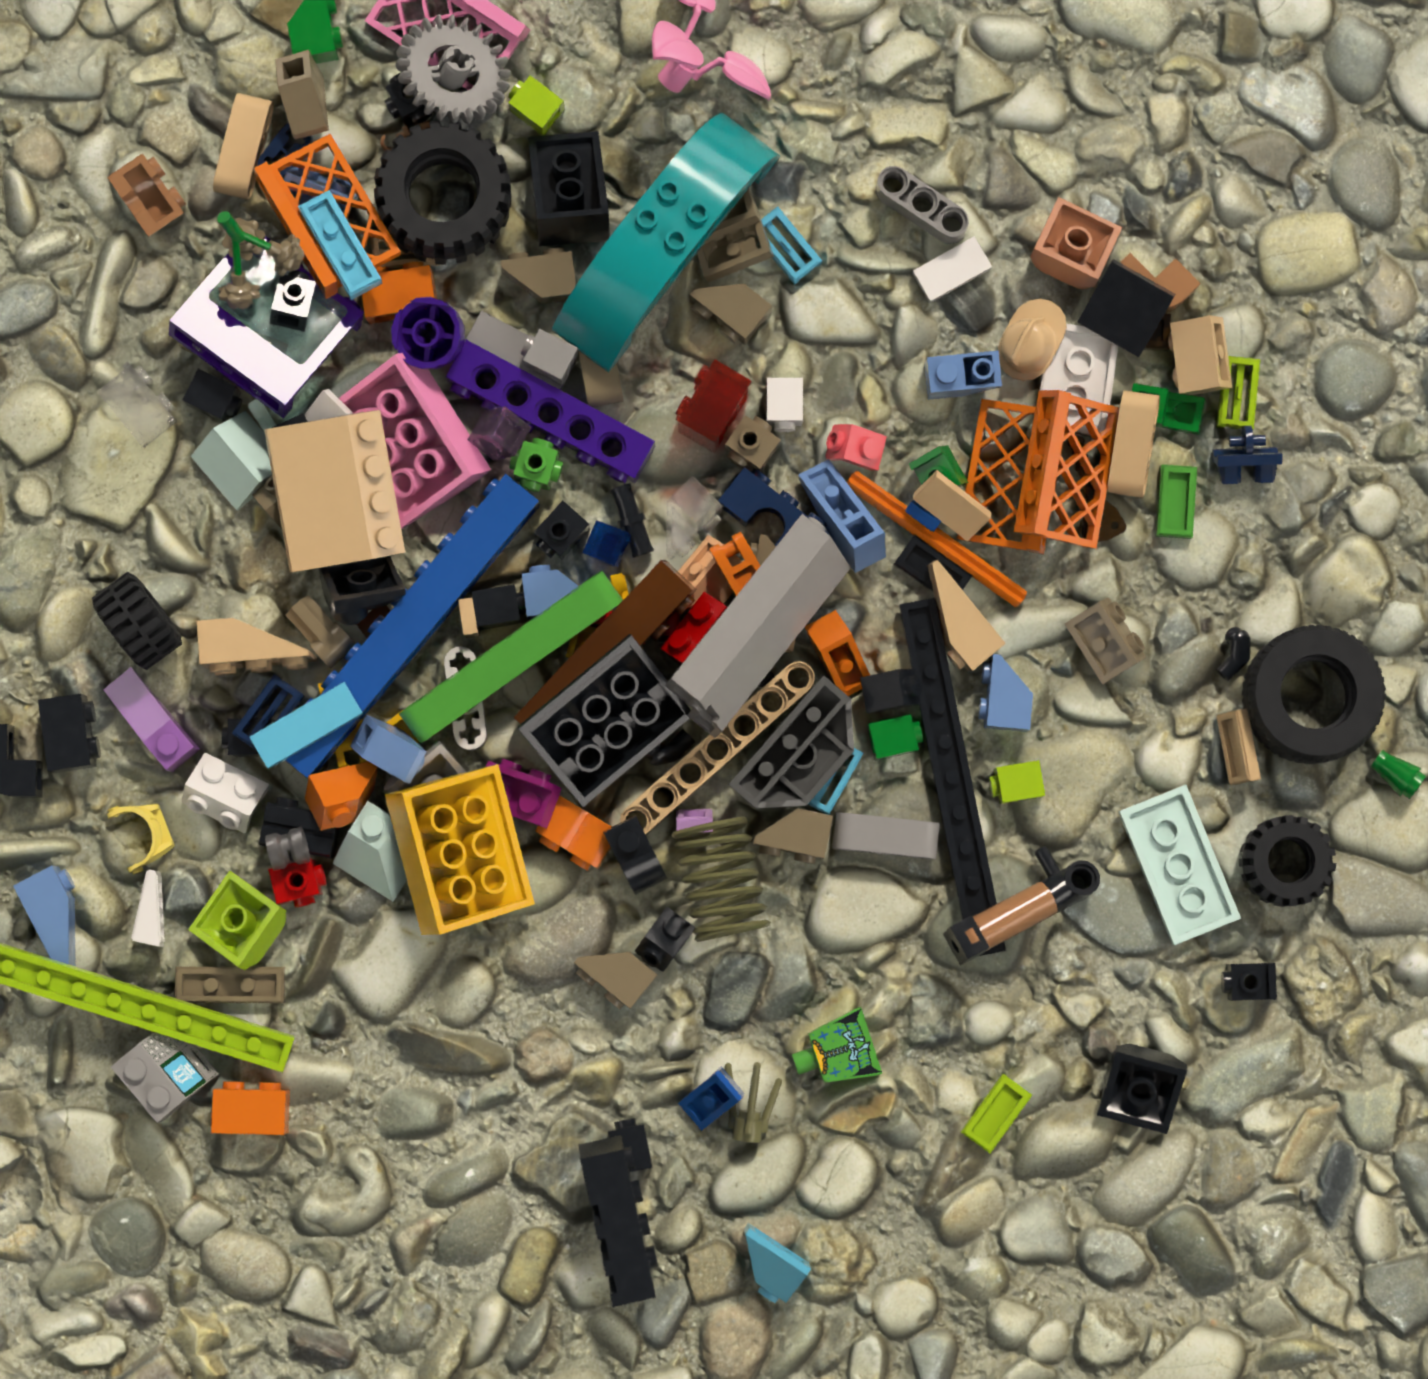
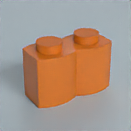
M560 795L547 829L538 826L535 830L542 835L538 842L555 852H558L560 847L573 854L570 861L587 871L591 865L599 869L611 849L603 831L612 826Z

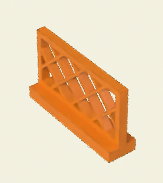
M331 134L270 165L266 161L254 168L256 181L288 236L293 234L296 238L300 239L299 246L304 251V258L302 260L325 299L337 294L338 288L342 287L298 211L302 193L316 197L330 190L334 177L349 181L352 186L349 198L332 195L337 203L346 205L344 211L346 219H348L351 207L367 211L369 219L366 228L350 224L355 233L364 235L361 243L364 250L369 236L384 240L389 248L388 251L378 256L367 253L374 267L378 268L401 256L398 246ZM329 147L334 156L331 169L312 164L314 154ZM338 164L343 172L336 170ZM290 166L304 169L299 185L284 181L279 172ZM309 171L328 175L324 192L305 187ZM291 191L297 192L295 198L292 195ZM355 193L360 201L354 200ZM373 223H374V225L376 226V228H377L378 231H375V230H372V229H371Z
M1039 390L1014 527L1015 533L1034 535L1081 547L1097 549L1119 407L1073 396L1071 393L1061 390ZM1069 404L1075 405L1081 416L1072 426H1070L1067 420ZM1103 412L1108 414L1106 429L1099 433L1092 418ZM1085 425L1092 440L1081 447L1075 432ZM1068 439L1075 453L1064 462L1061 456L1062 442ZM1096 446L1101 457L1100 463L1093 468L1086 454ZM1079 460L1086 475L1075 482L1068 468ZM1061 474L1069 489L1058 497L1054 488L1056 478ZM1090 481L1095 490L1094 497L1089 503H1086L1080 489ZM1073 495L1080 510L1069 518L1062 503ZM1055 510L1062 524L1054 531L1047 530L1049 516ZM1082 517L1085 518L1088 524L1086 539L1080 538L1073 526Z
M981 399L965 492L981 504L974 494L975 484L988 476L998 492L981 505L986 508L1002 496L1013 512L996 524L991 518L989 523L992 527L981 535H973L967 542L1024 550L1044 555L1047 538L1022 534L1021 542L1007 540L999 529L1017 516L1018 508L1014 507L1005 493L1023 481L1024 473H1021L1011 458L1029 446L1030 438L1028 439L1018 423L1030 414L1035 415L1036 407ZM989 408L1003 410L1010 419L1009 423L995 433L986 424ZM1009 411L1021 414L1013 418ZM1015 426L1025 442L1010 453H1007L997 438ZM986 429L990 436L983 441ZM994 441L1004 457L987 469L980 459L981 450ZM1008 461L1019 477L1004 488H1001L991 473ZM980 465L984 471L977 476L978 467ZM1050 513V516H1049V521H1048L1047 530L1049 529V523H1050L1051 513ZM996 531L1000 538L988 536ZM957 535L958 540L966 541L960 535Z

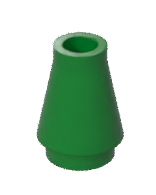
M1384 750L1380 752L1370 766L1399 797L1403 794L1408 799H1411L1427 777L1420 772V767L1390 755Z

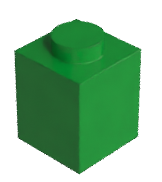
M911 714L867 725L875 761L917 752L919 750L918 743L923 742L919 721L913 722Z

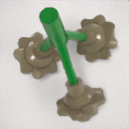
M223 211L217 216L218 223L226 232L222 245L224 248L229 249V256L233 258L234 271L231 273V282L218 288L220 293L219 300L226 301L230 308H249L253 304V299L260 297V286L252 285L251 282L246 281L245 272L241 268V258L250 261L253 258V253L259 255L265 249L266 254L274 257V271L278 272V275L283 276L287 271H295L300 268L304 258V251L299 246L300 239L296 238L295 235L290 234L280 244L272 240L266 242L264 241L266 234L264 231L258 230L259 224L257 221H246L242 218L235 220L228 211Z

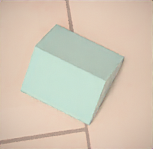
M246 411L212 428L191 455L192 459L237 511L254 498L252 495L265 485L266 481L272 476L265 433Z

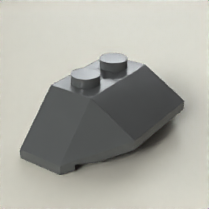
M823 675L728 785L756 809L807 806L854 752L851 698Z

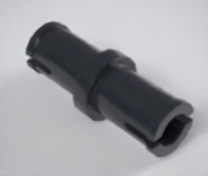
M628 483L609 490V493L613 498L620 521L617 522L619 529H624L632 551V557L636 558L653 552L654 548L651 545L643 522L646 520L644 512L640 513L631 489L632 486Z

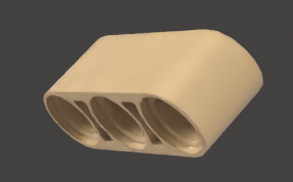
M237 93L214 176V192L250 200L256 183L254 168L258 166V159L264 152L273 116V101Z
M1123 391L1108 478V493L1138 498L1144 497L1159 411V395Z

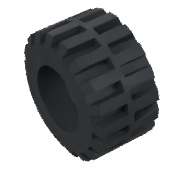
M126 572L92 597L93 607L104 625L127 655L139 667L148 670L182 645L181 635L171 619L135 575Z
M1285 815L1271 818L1258 824L1257 828L1250 831L1246 836L1248 839L1246 843L1242 844L1240 852H1243L1242 859H1239V867H1243L1244 874H1241L1243 881L1248 882L1250 886L1248 889L1252 894H1257L1260 896V900L1265 903H1272L1274 906H1297L1311 902L1313 898L1319 897L1324 893L1323 889L1325 886H1329L1333 880L1330 877L1331 872L1336 871V863H1333L1332 856L1336 855L1335 848H1330L1328 842L1331 839L1328 834H1323L1320 831L1321 826L1317 823L1308 822V818L1302 816L1293 817V815ZM1292 840L1305 853V871L1300 879L1295 882L1285 883L1279 881L1269 868V852L1278 841Z

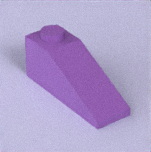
M132 667L103 689L165 770L174 772L200 750Z

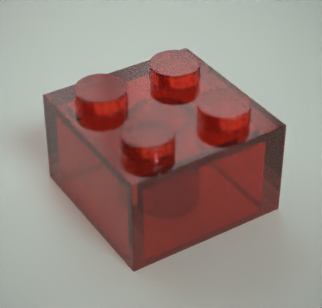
M714 359L710 367L703 365L694 380V390L696 391L692 398L688 396L683 398L675 413L677 415L675 420L678 421V432L716 453L724 439L725 432L736 419L751 393L752 380Z

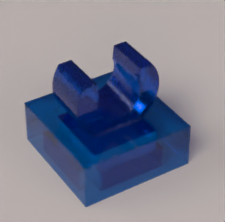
M596 520L582 553L585 556L618 568L631 534Z

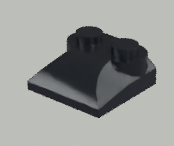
M390 556L319 568L324 598L331 615L336 621L344 625H356L367 617L368 610L386 606L406 595L405 587Z
M1135 1044L1116 1046L1111 1056V1065L1098 1106L1097 1116L1167 1134L1187 1074V1064L1171 1054Z

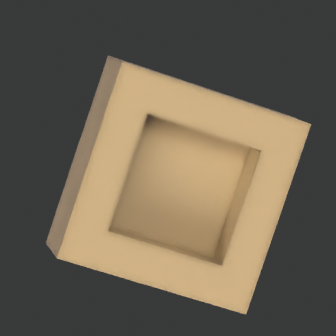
M473 598L458 599L465 638L480 636Z

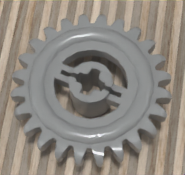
M440 14L435 17L432 25L428 18L422 20L420 28L416 24L413 25L409 34L403 36L401 40L402 45L396 51L399 59L395 67L401 72L397 78L398 81L402 84H408L403 92L408 96H415L413 101L415 106L425 105V114L429 115L434 111L439 121L448 116L451 122L457 123L459 117H461L464 123L470 124L473 117L477 120H484L486 113L493 114L497 109V105L503 103L505 99L504 93L510 87L506 80L510 77L511 71L503 69L508 62V57L496 58L502 50V45L500 44L493 48L488 46L493 38V33L481 39L479 35L482 25L479 24L470 32L468 31V18L463 20L460 27H456L454 14L449 17L445 26ZM446 50L436 66H428L429 58L434 53ZM476 76L475 85L470 90L462 93L450 92L435 83L438 82L446 89L455 90L465 83L467 77Z

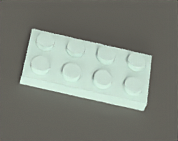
M1187 785L1118 811L1172 945H1177L1241 919Z

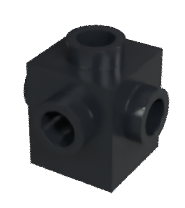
M398 73L389 80L390 84L385 87L389 98L384 100V103L394 120L400 117L404 125L408 127L412 124L418 125L429 119L432 113L429 115L425 114V105L423 104L415 106L413 104L415 96L410 99L405 98L407 95L403 91L408 84H402L398 81L397 78L400 74Z

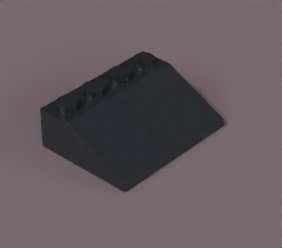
M628 634L517 728L570 793L584 807L690 718L687 715L691 709L682 699L665 687L668 680L632 635Z

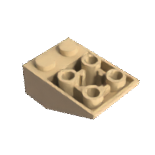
M235 618L197 621L199 664L210 670V673H215V676L237 674L236 668H246V670H251V673L271 672L272 665H282V667H287V670L308 669L309 662H317V656L309 650Z

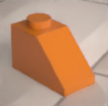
M834 610L806 625L804 628L832 683L847 696L861 690L860 678L870 676L852 633L838 612Z
M368 761L308 775L305 800L321 831L334 827L340 828L354 823L374 790L378 766Z

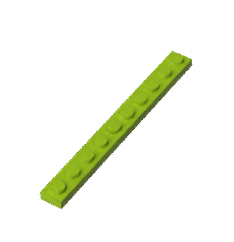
M0 943V984L282 1073L284 1071L294 1041L293 1035Z

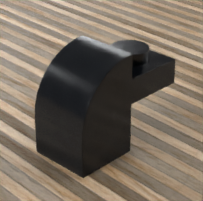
M0 724V794L16 798H43V762L38 760H14L15 726Z
M636 815L603 831L635 895L668 879Z

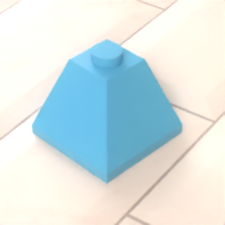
M748 1223L744 1230L755 1283L760 1285L757 1292L773 1303H776L778 1299L786 1303L810 1272V1264Z

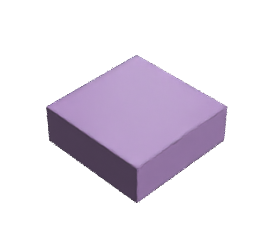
M678 809L676 811L677 830L713 822L712 810Z

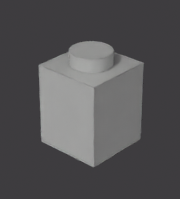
M539 329L535 337L529 335L521 354L525 356L523 359L525 367L564 385L579 352L577 347Z

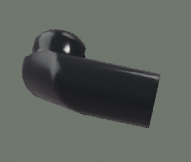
M1232 627L1226 632L1225 640L1230 645V656L1216 669L1217 673L1227 682L1250 660L1251 638L1246 630H1241L1239 627Z

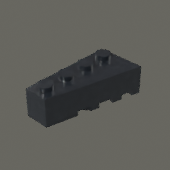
M622 1135L579 1144L580 1162L589 1203L593 1207L592 1214L597 1239L601 1241L600 1248L605 1275L609 1278L612 1307L656 1298L652 1268L658 1267L654 1245L647 1247L645 1235L651 1234L647 1213L639 1214L637 1203L643 1201L639 1180L632 1181L629 1169L636 1168L631 1146L624 1148Z

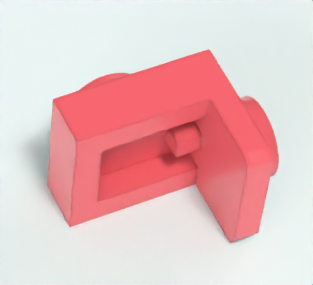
M835 424L827 437L825 458L832 461H844L871 471H879L887 436L854 424Z

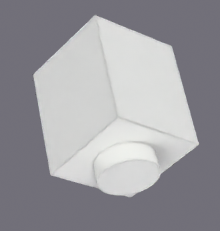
M767 378L766 422L774 426V431L791 432L795 431V426H802L803 378Z

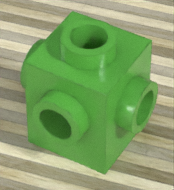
M533 438L532 443L523 440L521 449H514L509 468L514 470L513 476L515 481L520 482L519 485L524 489L540 492V488L549 491L552 481L558 483L564 462L559 461V452L553 449V443ZM532 457L542 459V465L539 468L534 469L529 466V460Z

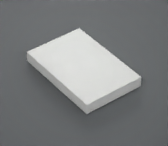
M1066 324L1067 328L1064 338L1050 366L1041 375L1039 390H1061L1069 392L1073 396L1110 405L1118 345L1084 326ZM1069 404L1068 422L1072 426L1081 416L1075 405ZM1100 412L1092 418L1099 433L1106 429L1107 413ZM1085 425L1075 432L1091 436Z

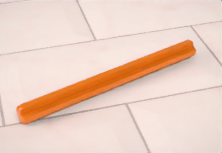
M855 471L847 480V484L857 496L970 573L974 579L1012 606L1018 607L1027 596V591L938 527L934 532H931L906 513L907 505L862 473Z

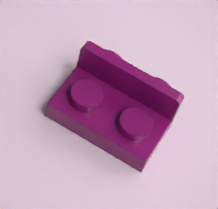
M502 759L498 765L512 817L547 829L562 788L550 783L551 775L532 768L530 773L526 774L520 772L522 769L521 765ZM487 761L485 767L496 765L497 763Z

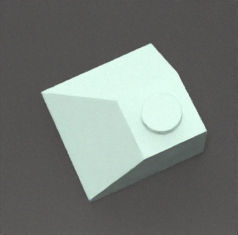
M367 801L349 829L333 864L394 902L405 885L407 878L389 813Z

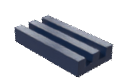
M274 674L232 734L256 750L249 737L267 726L289 694L293 697L276 721L295 711L305 695ZM277 686L282 688L250 735H246L244 733L275 688Z

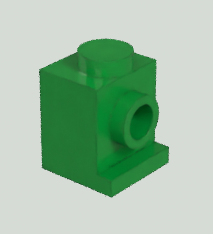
M948 445L938 446L909 463L911 470L915 471L921 484L935 470H938L958 487L968 483Z

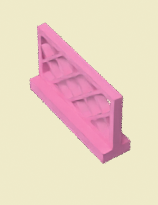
M378 0L365 19V22L399 45H402V37L393 31L402 30L404 36L408 34L407 28H411L415 24L420 26L422 20L406 23L402 4L418 0ZM421 0L425 18H428L430 23H433L435 17L430 18L427 0ZM447 0L449 14L441 15L442 21L454 14L456 27V18L471 15L476 19L477 26L483 23L492 29L491 31L483 32L482 27L479 35L481 39L493 33V36L500 34L510 42L503 53L497 55V59L508 57L509 60L519 43L523 42L530 32L526 25L488 0ZM453 4L463 11L454 13ZM397 5L401 24L385 27L376 21L385 7ZM437 52L432 55L433 58H429V65L436 66L438 64ZM468 78L462 85L467 90L474 86L468 82Z

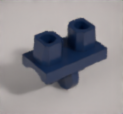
M1247 425L1242 427L1241 436H1229V447L1242 446V448L1212 449V460L1218 466L1219 478L1222 484L1241 483V466L1252 465L1253 480L1255 482L1273 483L1277 465L1282 464L1283 454L1278 453L1277 447L1253 448V446H1265L1266 436L1253 435L1252 426Z

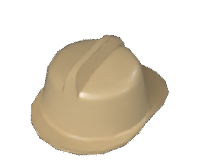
M1035 299L1021 305L1013 314L1001 337L997 350L999 351L1000 366L1007 375L1021 381L1033 380L1044 374L1050 366L1067 328L1066 317L1058 305L1050 300Z

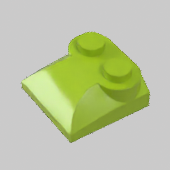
M229 870L188 930L237 967L246 970L256 965L263 958L286 923L287 910Z

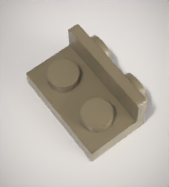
M1109 597L1065 623V626L1102 685L1146 658L1143 652L1145 647L1141 638L1135 632L1131 633L1124 622L1126 620L1124 611L1118 603L1112 602Z

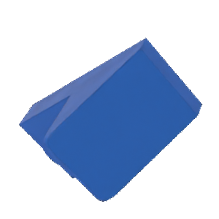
M721 1066L678 1104L702 1131L738 1103L745 1093Z

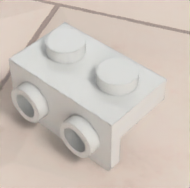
M204 753L185 783L181 801L195 813L212 817L228 829L246 833L251 817L267 793L269 784Z

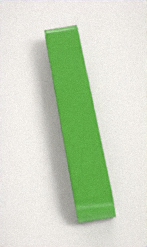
M603 571L598 572L399 713L400 717L420 744L611 611L623 601L622 597Z

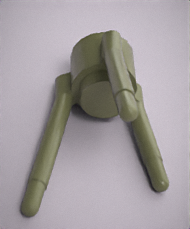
M759 1062L753 1065L747 1110H739V1116H737L736 1104L728 1110L727 1128L733 1129L732 1139L760 1143L762 1133H767L769 1119L778 1097L782 1080L780 1078L775 1080L760 1119L761 1113L755 1111L761 1068ZM726 1063L725 1071L733 1079L732 1065Z

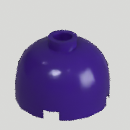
M432 297L416 298L398 311L391 327L392 344L395 350H398V353H403L406 358L403 360L407 364L424 370L439 369L453 362L460 354L465 341V326L459 313L447 302Z

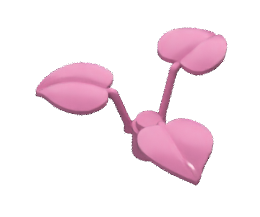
M679 0L693 8V15L685 33L674 24L666 21H660L654 27L652 34L653 59L669 60L659 72L658 79L670 91L680 93L691 78L698 81L706 72L721 66L724 74L734 83L766 98L768 101L771 99V91L764 74L752 60L742 54L727 51L724 58L718 57L702 68L697 69L704 62L703 54L689 38L698 21L701 10L712 13L716 7L715 0Z

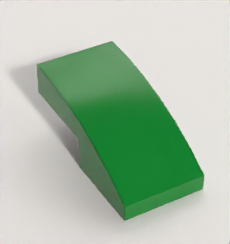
M1133 383V392L1160 396L1156 427L1199 435L1206 404L1204 397L1173 393L1166 388Z

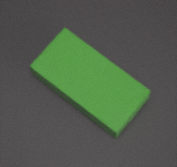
M1161 464L1156 537L1193 538L1197 467Z

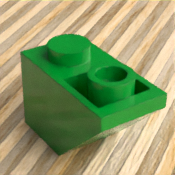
M304 0L287 23L292 54L309 50L316 64L339 60L337 49L343 48L340 27H333L331 14L337 13L335 0Z

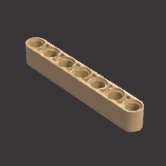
M801 661L793 662L786 666L742 705L716 738L709 734L622 812L620 823L626 820L632 812H641L647 818V824L643 831L645 835L649 834L810 691L815 680L814 671L811 666ZM797 669L803 670L808 676V684L803 688H794L788 681L790 672ZM768 693L778 695L782 703L780 709L776 712H768L763 709L761 699L764 695ZM740 717L750 718L755 725L753 733L748 736L739 735L734 729L735 721ZM713 741H722L728 748L727 755L721 760L712 759L707 753V747ZM693 764L700 769L701 777L696 783L688 784L681 779L680 771L685 765ZM660 788H667L674 795L673 803L666 808L658 807L653 801L654 793Z

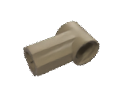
M309 595L300 599L286 614L288 619L311 643L309 646L330 669L345 657L356 644L337 622L333 623L325 614V611Z

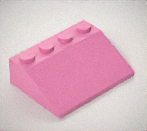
M398 353L339 399L353 414L380 410L402 530L467 489L492 469L429 369L424 370L407 364L403 360L406 359L403 353Z

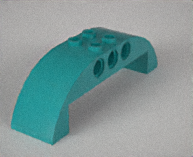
M720 113L711 118L673 157L597 253L563 305L552 326V331L571 345L577 347L581 353L609 373L630 347L634 331L751 184L756 182L759 185L778 161L780 155L726 114Z

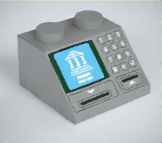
M155 1032L139 1042L111 1066L112 1070L156 1123L166 1120L219 1075L196 1045Z

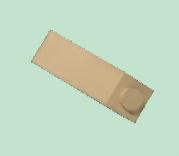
M938 560L932 561L928 565V571L933 586L944 641L950 649L946 654L959 670L964 667L967 671H973L1006 643Z

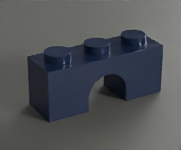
M744 467L718 500V506L745 527L760 513L769 512L777 515L784 525V533L775 546L778 545L802 514L807 518H815L825 528L828 526L814 513L810 512L807 516L797 508L799 502L786 491L782 490L778 494L768 485L771 480L755 468L750 472Z

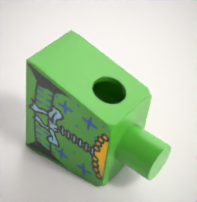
M861 1007L854 1008L807 1033L812 1048L792 1054L798 1075L819 1068L824 1083L882 1074Z

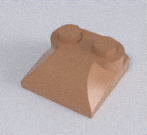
M1058 197L1030 257L1038 270L1078 289L1095 287L1122 227Z

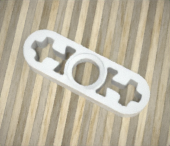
M459 646L452 648L446 654L444 659L446 679L458 672L456 667H451V662L457 660V654H463L464 658L470 659L471 662L476 659V656L470 649ZM483 701L463 714L472 715L479 711V719L472 718L473 728L481 731V735L475 737V743L469 744L466 738H461V732H465L467 729L465 719L460 721L456 719L452 722L455 741L465 750H477L486 742L487 728Z

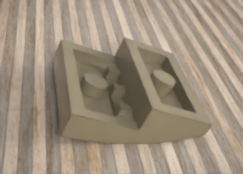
M749 188L697 252L704 278L708 283L774 257L763 222Z

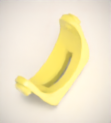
M159 804L116 806L108 810V819L118 817L124 813L138 814L147 821L152 831V845L148 855L142 862L128 867L129 873L135 875L143 872L144 866L159 859L175 846Z

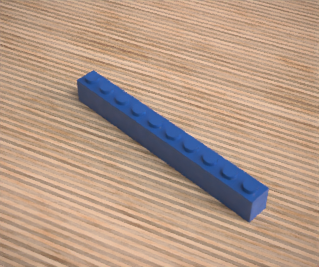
M507 474L500 481L494 478L483 492L486 498L477 508L472 505L460 519L463 525L456 534L453 535L449 532L437 546V550L440 553L432 562L424 561L414 574L417 580L409 590L405 588L406 595L391 603L394 607L386 617L380 615L375 619L368 629L371 635L362 645L357 642L344 658L347 664L339 673L336 670L332 671L322 683L321 687L325 690L321 695L345 682L363 715L285 760L305 778L308 779V775L319 772L336 749L355 729L361 719L365 717L459 604L458 599H463L540 507L539 500ZM310 698L305 704H307L308 702H310V701H312V700H314V699H313V698Z

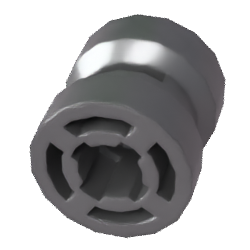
M302 827L290 829L288 834L284 835L273 833L265 836L268 856L274 871L285 868L288 863L296 862L300 865L310 862L308 844Z

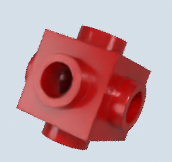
M310 858L308 863L299 865L296 862L288 863L283 869L275 871L273 868L268 869L276 904L278 905L293 902L294 908L314 904L316 903L315 896L323 895L321 886L327 885L322 864L316 865L315 860ZM298 875H302L304 878L303 884L300 887L295 885V879Z

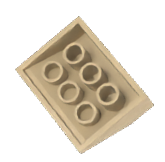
M380 410L264 429L290 572L405 553Z

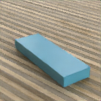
M330 190L298 206L299 213L350 300L382 284L380 275Z
M343 682L249 738L266 767L270 769L360 717L363 713L347 685Z

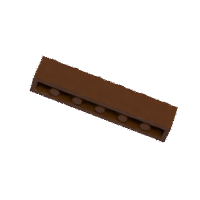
M660 560L515 715L514 719L519 724L524 722L628 634L632 635L641 648L651 638L655 642L658 641L670 628L667 621L675 612L681 616L693 604L695 599L691 595L697 589L667 560Z

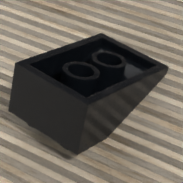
M599 131L528 137L539 247L607 241L610 237L609 210Z

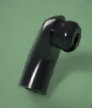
M682 729L664 748L658 745L645 757L650 760L649 763L653 766L673 763L696 741Z

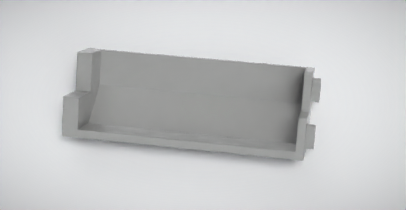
M802 514L665 685V687L692 707L687 716L714 738L723 731L851 568L831 536L825 532V527L813 517L807 518Z

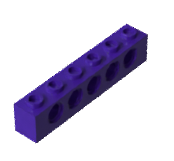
M467 339L463 344L460 354L455 358L445 376L447 382L451 384L450 390L453 393L467 400L472 395L483 401L481 407L486 411L499 417L502 412L514 418L512 424L528 433H531L533 429L546 435L544 440L553 443V447L563 450L564 446L576 451V459L591 467H594L596 463L609 469L606 473L609 477L622 484H625L627 480L636 483L655 448V441ZM484 373L493 374L496 377L495 385L490 389L478 387L477 380L480 375ZM515 390L525 391L528 394L527 401L521 406L511 405L508 402L511 392ZM545 407H554L559 411V417L552 423H545L539 418L541 410ZM583 423L590 427L591 432L586 439L576 440L571 436V429L576 424ZM615 440L622 445V451L619 455L608 457L602 452V447L607 441Z

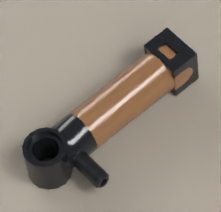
M1043 846L1035 851V856L1046 873L1047 878L975 916H970L949 927L943 933V936L961 966L982 955L990 948L1085 900L1097 890L1100 884L1098 869L1088 861L1079 860L1060 871L1048 847ZM1072 874L1079 875L1084 879L1085 889H1079L1073 885L1071 880Z

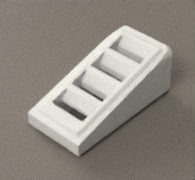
M148 870L144 879L131 939L140 943L164 947L162 876L159 871Z

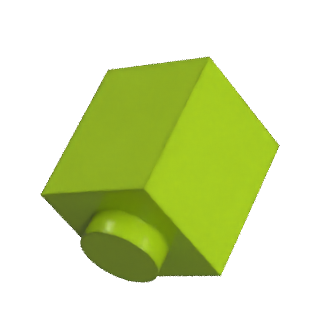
M531 75L525 82L518 81L508 95V98L511 99L508 102L510 112L542 136L546 135L565 110L564 100Z
M1039 760L996 767L993 769L994 776H989L992 798L998 797L999 804L1046 796Z

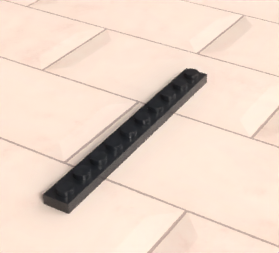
M935 598L899 604V610L911 669H915L916 676L921 684V704H919L961 917L964 920L996 905L997 902ZM1005 942L990 948L980 956L1006 951Z

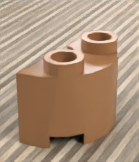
M142 153L107 178L149 237L182 215L184 212L181 207L186 205L175 187L168 190L160 178L166 174L154 156L147 160Z

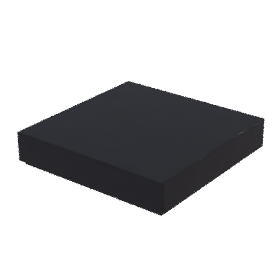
M1113 259L1077 323L1133 355L1140 357L1176 294Z

